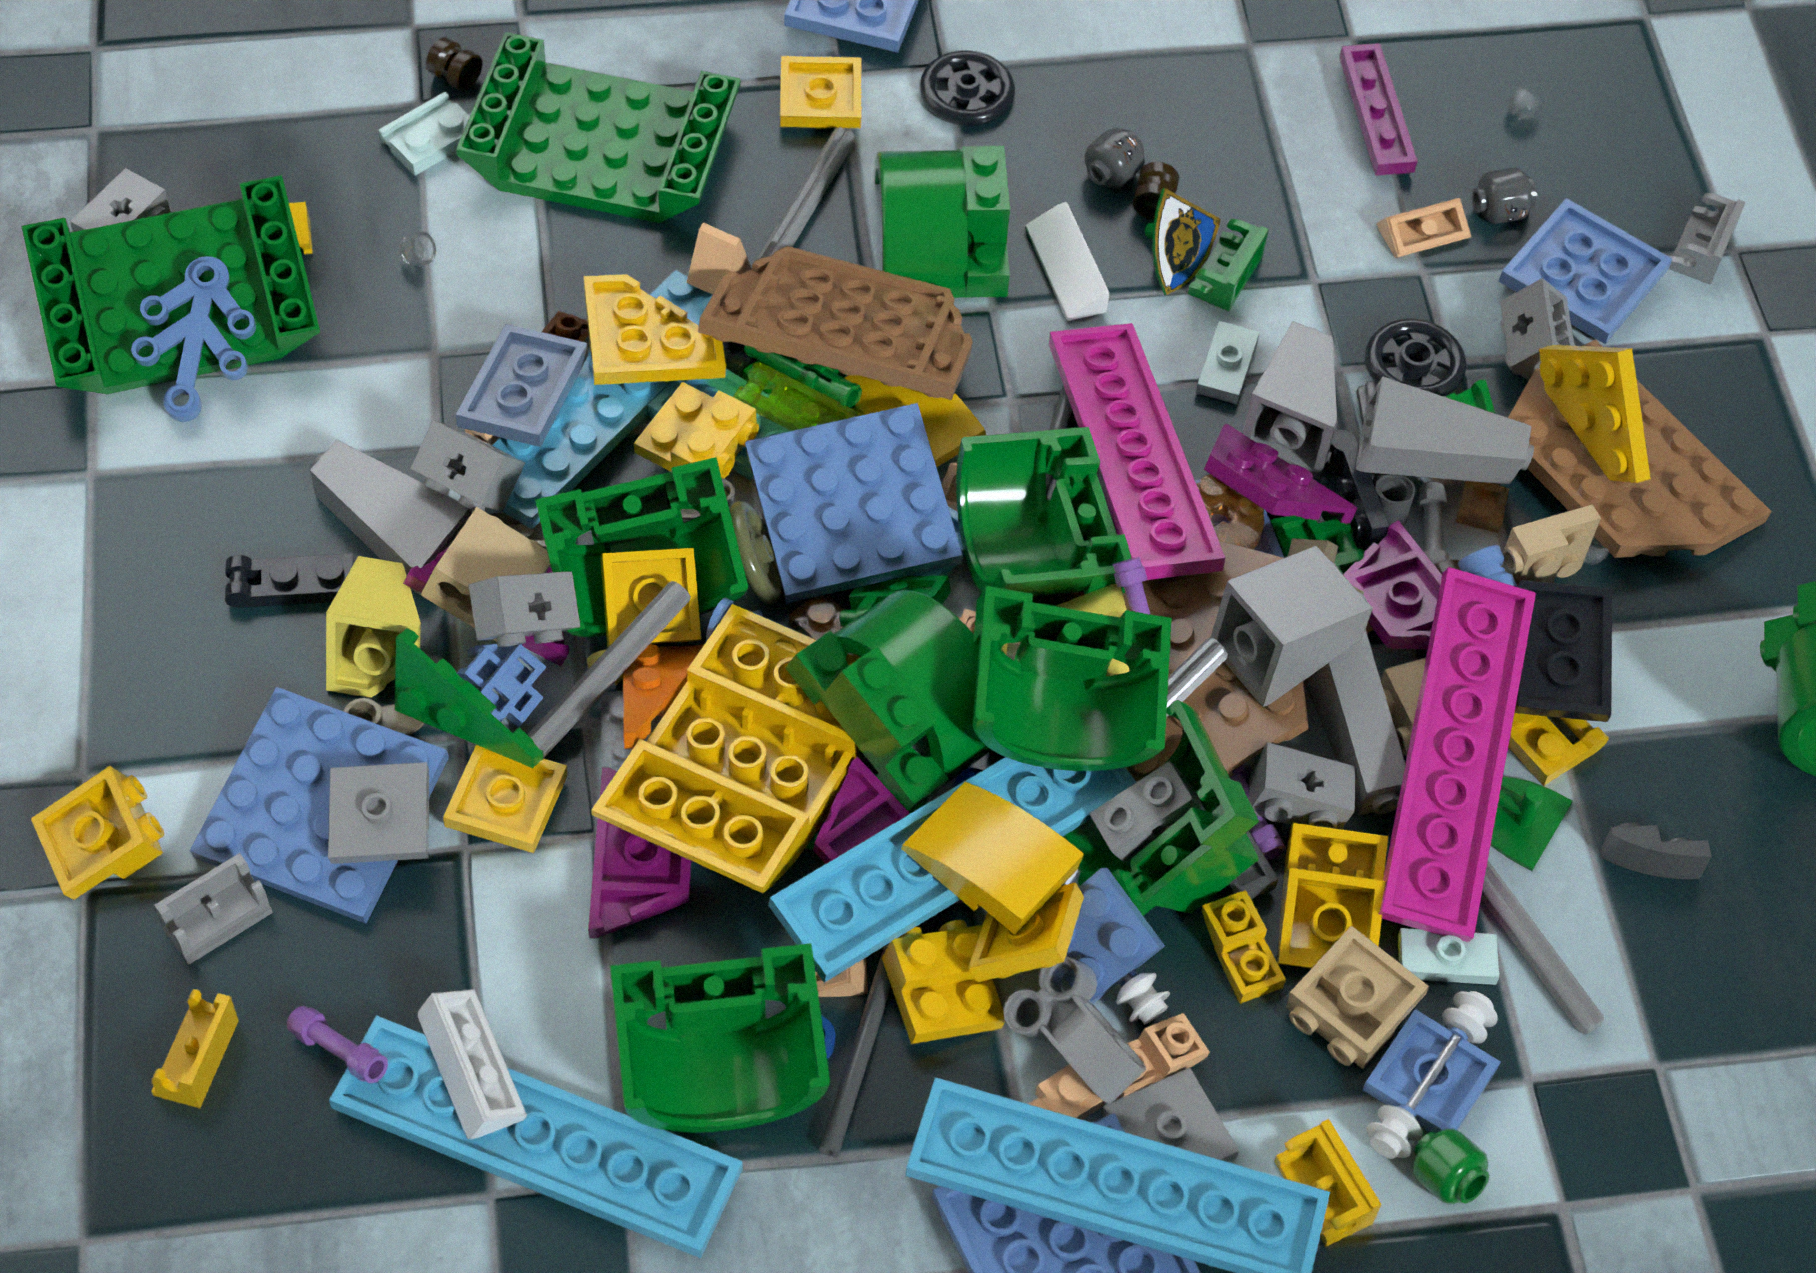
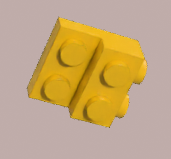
M682 382L634 442L635 453L671 472L672 467L717 457L721 478L724 479L731 472L735 463V457L743 447H746L745 442L754 440L757 437L759 424H757L756 409L718 390L714 397H711Z
M109 766L31 818L63 895L75 900L111 875L115 874L125 879L163 854L158 840L165 836L164 830L153 814L150 812L145 813L141 802L146 800L148 796L143 785L135 776L130 775L127 777Z
M954 920L941 926L938 932L923 934L921 928L914 927L889 943L882 961L911 1044L1002 1029L1006 1022L1004 1020V1010L993 980L977 982L968 969L982 929L981 925L967 927L964 920Z

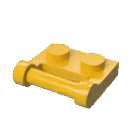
M1514 712L1508 748L1544 786L1598 752L1607 743L1609 737L1600 727L1593 728L1587 720L1560 718L1580 740L1572 744L1547 716L1518 714Z

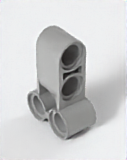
M1066 956L1063 963H1058L1050 968L1040 969L1039 984L1041 989L1038 992L1024 989L1016 991L1008 998L1004 1007V1020L1008 1027L1016 1033L1038 1040L1049 1039L1090 1089L1104 1102L1111 1104L1147 1069L1138 1055L1090 1001L1097 988V979L1092 968L1085 963ZM1073 969L1075 972L1074 985L1070 990L1063 992L1061 989L1062 977L1067 971ZM1038 1003L1040 1008L1039 1019L1032 1026H1028L1026 1021L1027 1011L1032 1005Z

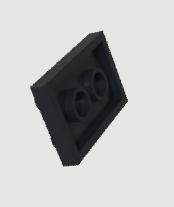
M1521 580L1518 587L1535 592L1536 596L1515 713L1608 722L1611 717L1612 589Z

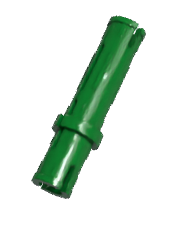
M745 345L746 355L761 361L779 373L804 385L806 392L814 397L822 395L840 405L846 411L853 409L860 400L862 393L860 385L852 383L834 373L833 368L819 364H805L799 362L796 358L774 352H760L754 347Z

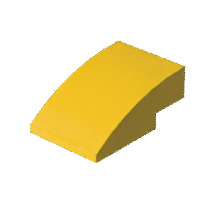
M848 375L845 379L860 385L862 389L860 400L853 409L848 411L835 403L837 414L844 419L918 403L936 468L958 455L963 437L986 435L984 427L955 393L952 400L942 397L933 398L925 395L923 392L909 388L887 386L879 380L860 375Z
M964 782L901 847L905 853L972 910L976 911L981 906L1014 935L1026 925L1077 871L1084 856V853L1064 837L1023 809L996 794Z
M1293 823L1289 827L1280 912L1278 964L1312 969L1351 926L1379 946L1382 919L1379 911L1386 881H1383L1388 836Z

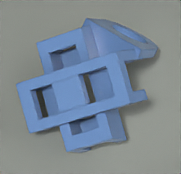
M497 644L475 645L467 649V657L474 659L467 668H460L457 674L462 679L469 681L496 706V709L491 713L500 722L506 717L519 728L544 698L531 685L544 671L546 666L521 644L507 647H497ZM520 658L532 669L529 670L517 659ZM494 688V689H495L498 693H500L505 699H507V701L505 702V701H504L501 697H499L494 691H492V689Z

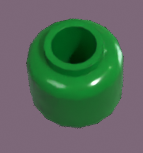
M1453 1128L1444 1129L1438 1133L1429 1132L1415 1146L1414 1176L1419 1183L1440 1201L1449 1205L1460 1202L1464 1204L1470 1203L1486 1188L1490 1178L1487 1171L1489 1165L1487 1155L1462 1132Z

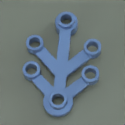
M205 256L195 259L187 267L183 283L161 297L155 295L146 297L140 305V312L144 320L151 325H160L167 320L169 312L193 299L190 314L153 338L140 337L136 339L131 348L138 364L152 366L158 362L161 354L185 339L176 385L171 386L164 395V406L168 414L179 422H188L195 419L202 408L201 399L194 387L204 342L218 359L220 369L227 379L239 380L246 375L248 370L243 354L233 351L209 318L213 300L227 317L228 327L234 337L247 339L256 330V323L252 314L242 310L227 291L230 277L226 266L222 261L214 257ZM204 271H211L214 273V277L209 282H202L199 280L200 274ZM152 305L162 306V311L157 316H150L147 314L148 308ZM239 319H247L250 322L249 326L244 330L234 328L235 322ZM144 346L154 348L152 355L149 357H140L138 355L139 350ZM235 359L242 363L237 371H228L226 369V364L230 360ZM179 394L189 396V401L183 406L174 404V399Z

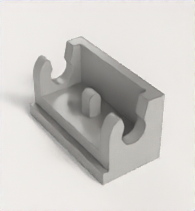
M1705 193L1702 202L1715 206L1718 211H1710L1699 206L1694 207L1672 256L1669 269L1711 285L1746 202L1739 199L1736 202L1714 193Z
M240 853L154 905L163 931L188 965L273 913L259 880L254 881L249 866Z

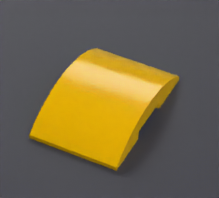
M732 604L687 669L686 684L647 741L639 739L591 809L592 815L761 893L767 891L793 865L815 836L830 813L831 806L842 787L851 762L857 757L861 759L863 755L862 751L824 703L820 701L814 705L785 669L797 653L816 640ZM850 654L846 656L849 666L859 659Z

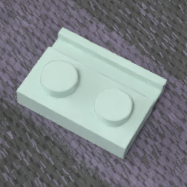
M444 92L378 130L379 139L382 144L386 143L390 147L391 153L414 175H417L456 152L470 116L457 103L453 104L449 100V95Z

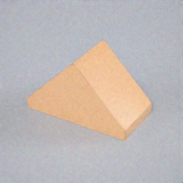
M702 223L698 232L686 283L714 294L724 275L733 271L741 275L752 268L740 238Z

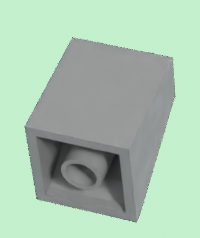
M1292 321L1252 393L1243 434L1257 443H1264L1278 451V457L1289 464L1304 467L1312 473L1313 477L1320 480L1324 472L1337 423L1333 337L1315 328Z
M1314 546L1228 580L1211 637L1217 640L1227 651L1228 657L1224 661L1225 664L1262 707H1265L1359 642L1363 637L1373 608L1367 602L1364 595L1358 592L1342 575L1338 567L1317 546Z

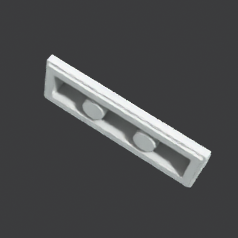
M1061 203L1026 224V233L1067 322L1107 313L1108 288L1068 203Z
M475 990L431 993L420 1008L418 1019L466 1137L468 1139L479 1138L523 1121L527 1114Z

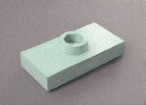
M1219 321L1197 384L1196 393L1237 404L1260 332Z
M1401 928L1399 931V963L1419 979L1426 981L1497 984L1499 979L1497 934L1474 933V938L1466 942L1457 936H1441L1420 929Z

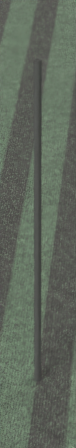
M1062 386L1049 430L1067 429L1072 408L1064 386ZM1046 474V494L1052 475ZM957 777L935 792L930 802L953 789ZM889 943L883 948L819 1148L821 1153L830 1157H837L839 1155L891 990V984L882 961Z

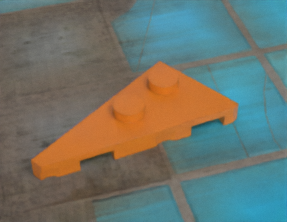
M649 644L623 672L624 749H633L639 739L644 740L651 733V721L656 715L663 717L687 682V669L704 645L658 647Z

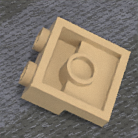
M1592 504L1513 527L1503 550L1505 560L1501 567H1504L1506 572L1513 575L1517 586L1521 580L1554 583L1556 576L1560 578L1571 576L1581 569L1601 517Z
M1351 926L1292 989L1286 1008L1291 1011L1289 1014L1291 1022L1301 1032L1311 1035L1316 1031L1330 1042L1327 1046L1328 1050L1337 1061L1346 1066H1350L1355 1062L1364 1069L1391 1039L1396 1027L1426 995L1429 986Z

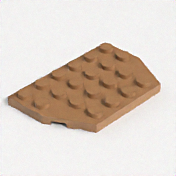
M789 246L775 251L770 257H763L754 261L752 269L741 275L734 271L724 275L700 317L698 333L710 335L719 341L740 343L754 347L760 352H774L796 358L799 362L805 364H819L837 369L846 375H860L879 380L887 386H901L923 392L929 397H942L950 400L954 396L969 360L973 344L970 333H964L961 326L962 315L959 309L954 306L955 300L949 288Z
M1596 339L1583 345L1603 347ZM1535 369L1508 417L1531 425L1529 444L1534 445V453L1527 469L1569 511L1593 504L1601 517L1594 537L1614 557H1635L1639 554L1665 556L1668 550H1690L1692 555H1707L1762 525L1772 512L1638 380L1637 386L1651 477L1650 480L1643 482L1610 481L1545 392L1540 369Z
M1219 541L1225 556L1223 571L1142 581L1150 614L1172 618L1169 676L1206 639L1211 637L1227 581L1284 559L1283 557ZM1123 593L1126 610L1130 611L1126 593ZM1225 662L1212 672L1183 701L1198 713L1229 777L1233 776V770L1259 756L1267 742L1278 745L1283 741H1290L1309 729L1303 681L1273 703L1262 707ZM1169 715L1166 718L1165 748L1147 761L1125 767L1136 782L1161 767L1172 756L1182 737L1181 723Z

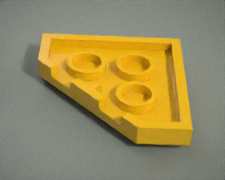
M627 274L584 276V295L594 385L725 378L726 363L723 342L716 340L710 335L698 333L699 325L687 318L686 311L661 295L657 299L640 289V282Z
M1551 345L1539 348L1541 360L1540 375L1544 381L1545 392L1610 481L1629 483L1650 480L1632 348Z

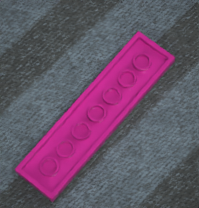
M1133 323L1050 332L1049 347L1078 427H1089L1100 459L1097 476L1118 535L1125 534L1131 558L1140 557L1142 566H1144L1147 580L1223 571L1225 563L1223 550Z
M1448 567L1442 573L1383 881H1386L1379 911L1382 919L1441 936H1457L1466 942L1474 938L1536 596L1535 592Z

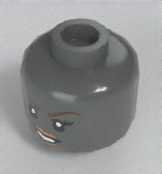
M1112 127L1104 131L1087 147L1084 153L1089 178L1094 183L1106 188L1118 189L1124 186L1140 171L1145 163L1144 146L1141 139L1134 132L1127 129Z
M1515 167L1484 173L1478 182V188H1474L1472 191V204L1475 211L1481 212L1490 224L1519 221L1526 218L1530 209L1536 205L1537 200L1534 180Z

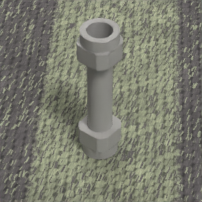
M1426 482L1420 485L1418 489V511L1424 514L1425 551L1423 552L1433 564L1449 560V553L1443 550L1442 513H1444L1447 505V494L1443 484L1439 482Z

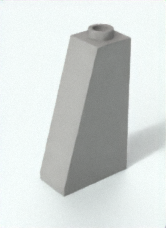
M1382 376L1367 401L1355 469L1369 473L1510 484L1519 470H1526L1532 460L1534 445L1529 444L1531 425Z
M337 439L326 452H321L315 458L310 469L315 496L381 560L403 563L406 575H408L411 568L417 565L419 568L434 561L438 553L449 548L471 516V509L460 504L457 500L427 487L422 482ZM411 588L415 593L421 595L420 592Z
M1365 629L1363 637L1359 642L1306 678L1305 682L1336 760L1355 766V808L1358 815L1372 812L1381 815L1397 809L1405 761Z

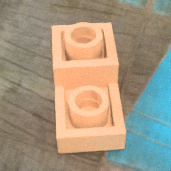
M1184 1013L1144 1028L1138 1039L1127 1043L1142 1060L1147 1070L1116 1100L1189 1067L1191 1068L1207 1058L1210 1053Z

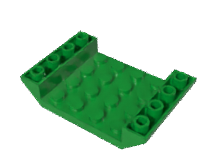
M505 32L456 148V153L458 157L499 191L661 223L699 204L741 85V78L701 70L693 92L547 63L544 39Z
M282 175L239 183L242 199L70 232L64 217L21 226L56 386L100 394H112L177 380L185 339L161 354L158 362L152 366L138 364L131 348L136 339L140 337L153 338L190 314L193 299L169 312L167 320L160 325L147 323L140 312V305L146 297L152 295L161 297L185 281V271L189 264L195 259L205 256L217 258L224 263L230 277L227 291L242 310L250 312L255 320L256 330L254 334L247 339H238L231 334L227 317L212 300L209 314L210 320L233 351L243 354L247 365L281 359L319 334L320 328ZM204 271L200 274L199 280L209 282L213 279L214 273ZM150 306L147 314L150 316L159 315L162 311V306ZM239 319L235 322L234 328L244 330L249 326L250 322L247 319ZM205 342L203 343L197 376L221 371L218 359ZM144 346L139 350L138 355L140 357H149L152 355L154 348ZM230 360L226 364V369L241 367L242 363L239 360Z

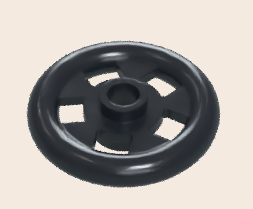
M960 50L939 56L925 68L920 79V93L927 108L937 117L956 125L977 126L996 120L1010 108L1015 96V83L1009 70L996 58L982 52ZM967 66L968 70L956 73L952 71V68ZM988 72L996 80L987 83L981 74ZM936 81L948 82V91L936 90ZM986 94L996 98L990 105L981 102ZM955 100L960 104L968 105L967 109H960L951 106V103Z
M1400 319L1387 323L1374 332L1365 349L1366 367L1377 385L1383 376L1446 397L1457 389L1466 373V357L1458 340L1443 327L1426 320ZM1400 336H1408L1410 340L1400 347L1393 340ZM1428 342H1435L1443 351L1435 354L1433 347ZM1393 356L1395 367L1385 368L1382 357ZM1436 366L1448 370L1442 379L1432 375ZM1403 376L1410 379H1420L1421 385L1405 383L1402 381Z

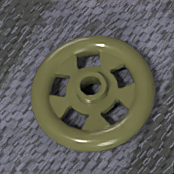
M737 501L730 507V514L746 579L753 592L761 601L766 604H775L781 599L783 589L768 532L756 510L745 501Z

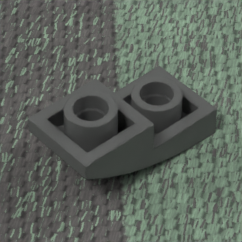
M1634 822L1611 827L1600 849L1601 857L1613 864L1647 875L1675 879H1700L1712 857L1708 840L1691 841L1685 837H1677L1661 842L1658 825L1641 826Z

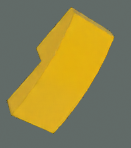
M1244 890L1203 905L1202 913L1212 943L1239 1003L1241 1004L1282 989L1286 978L1265 941L1267 928L1247 891Z

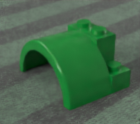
M962 146V149L877 152L874 183L875 185L880 184L882 271L949 288L954 298L1008 297L1010 271L1007 236L1010 201L1004 146Z
M1089 427L972 436L961 439L956 473L958 523L966 562L972 579L981 593L985 586L1031 593L1033 597L1084 591V594H1088L1108 585L1116 584L1113 564L1132 558L1125 534L1117 535L1097 476L1100 459ZM1046 474L1052 475L1053 479L1057 481L1049 500H1046ZM1121 587L1122 593H1125L1124 587Z
M717 457L672 467V472L582 493L581 489L535 499L552 573L572 571L580 627L566 630L569 634L580 637L606 636L600 560L602 553L694 548L699 615L715 610L723 598L734 602L747 592L748 583ZM681 509L697 510L700 516L683 523ZM591 530L594 544L576 545L577 538Z
M1816 581L1797 585L1798 605H1794L1792 615L1764 621V640L1760 642V654L1764 664L1776 672L1779 747L1784 756L1794 766L1816 777Z
M985 586L976 602L973 645L979 646L973 729L977 738L985 746L1004 757L1021 763L1067 771H1102L1124 768L1147 761L1165 748L1172 618L1125 610L1121 617L1034 603L1032 602L1033 594ZM1008 643L1006 655L1002 651V647L1004 646V644ZM1112 659L1125 663L1130 669V672L1106 676Z
M901 590L890 594L834 634L830 630L801 650L785 668L814 705L820 701L824 703L879 774L876 777L908 812L992 751L977 738L973 729L979 646L973 645L974 634L952 611L925 594L910 590ZM848 653L861 656L850 666L846 661ZM925 734L930 747L931 756L929 757L921 756L912 748Z
M1179 700L1174 701L1167 707V715L1176 718L1181 723L1182 737L1175 752L1165 763L1171 761L1188 778L1207 812L1191 808L1183 817L1135 855L1130 861L1131 867L1111 852L1093 819L1063 836L1084 853L1078 867L1081 872L1078 879L1079 885L1083 884L1101 868H1108L1143 916L1155 906L1192 914L1259 860L1246 833L1259 822L1241 783L1230 779L1198 713L1191 706Z
M811 943L761 949V957L661 967V960L610 965L624 1106L628 1115L635 1121L652 1128L676 1132H717L742 1129L766 1124L796 1114L813 1105L828 1090L830 1077ZM765 1000L780 1001L785 1005L786 1009L766 1019ZM664 1012L666 1030L648 1025L649 1017Z

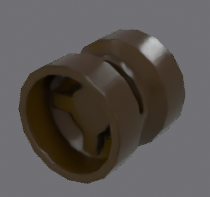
M444 36L438 39L430 48L425 64L429 73L438 78L446 77L451 86L459 91H466L479 78L483 67V60L480 55L468 49L462 50L458 42Z
M1149 162L1143 165L1139 172L1138 188L1135 190L1133 199L1134 210L1140 216L1146 219H1155L1162 188H1166L1173 193L1177 192L1180 178L1178 171L1173 166L1163 162Z

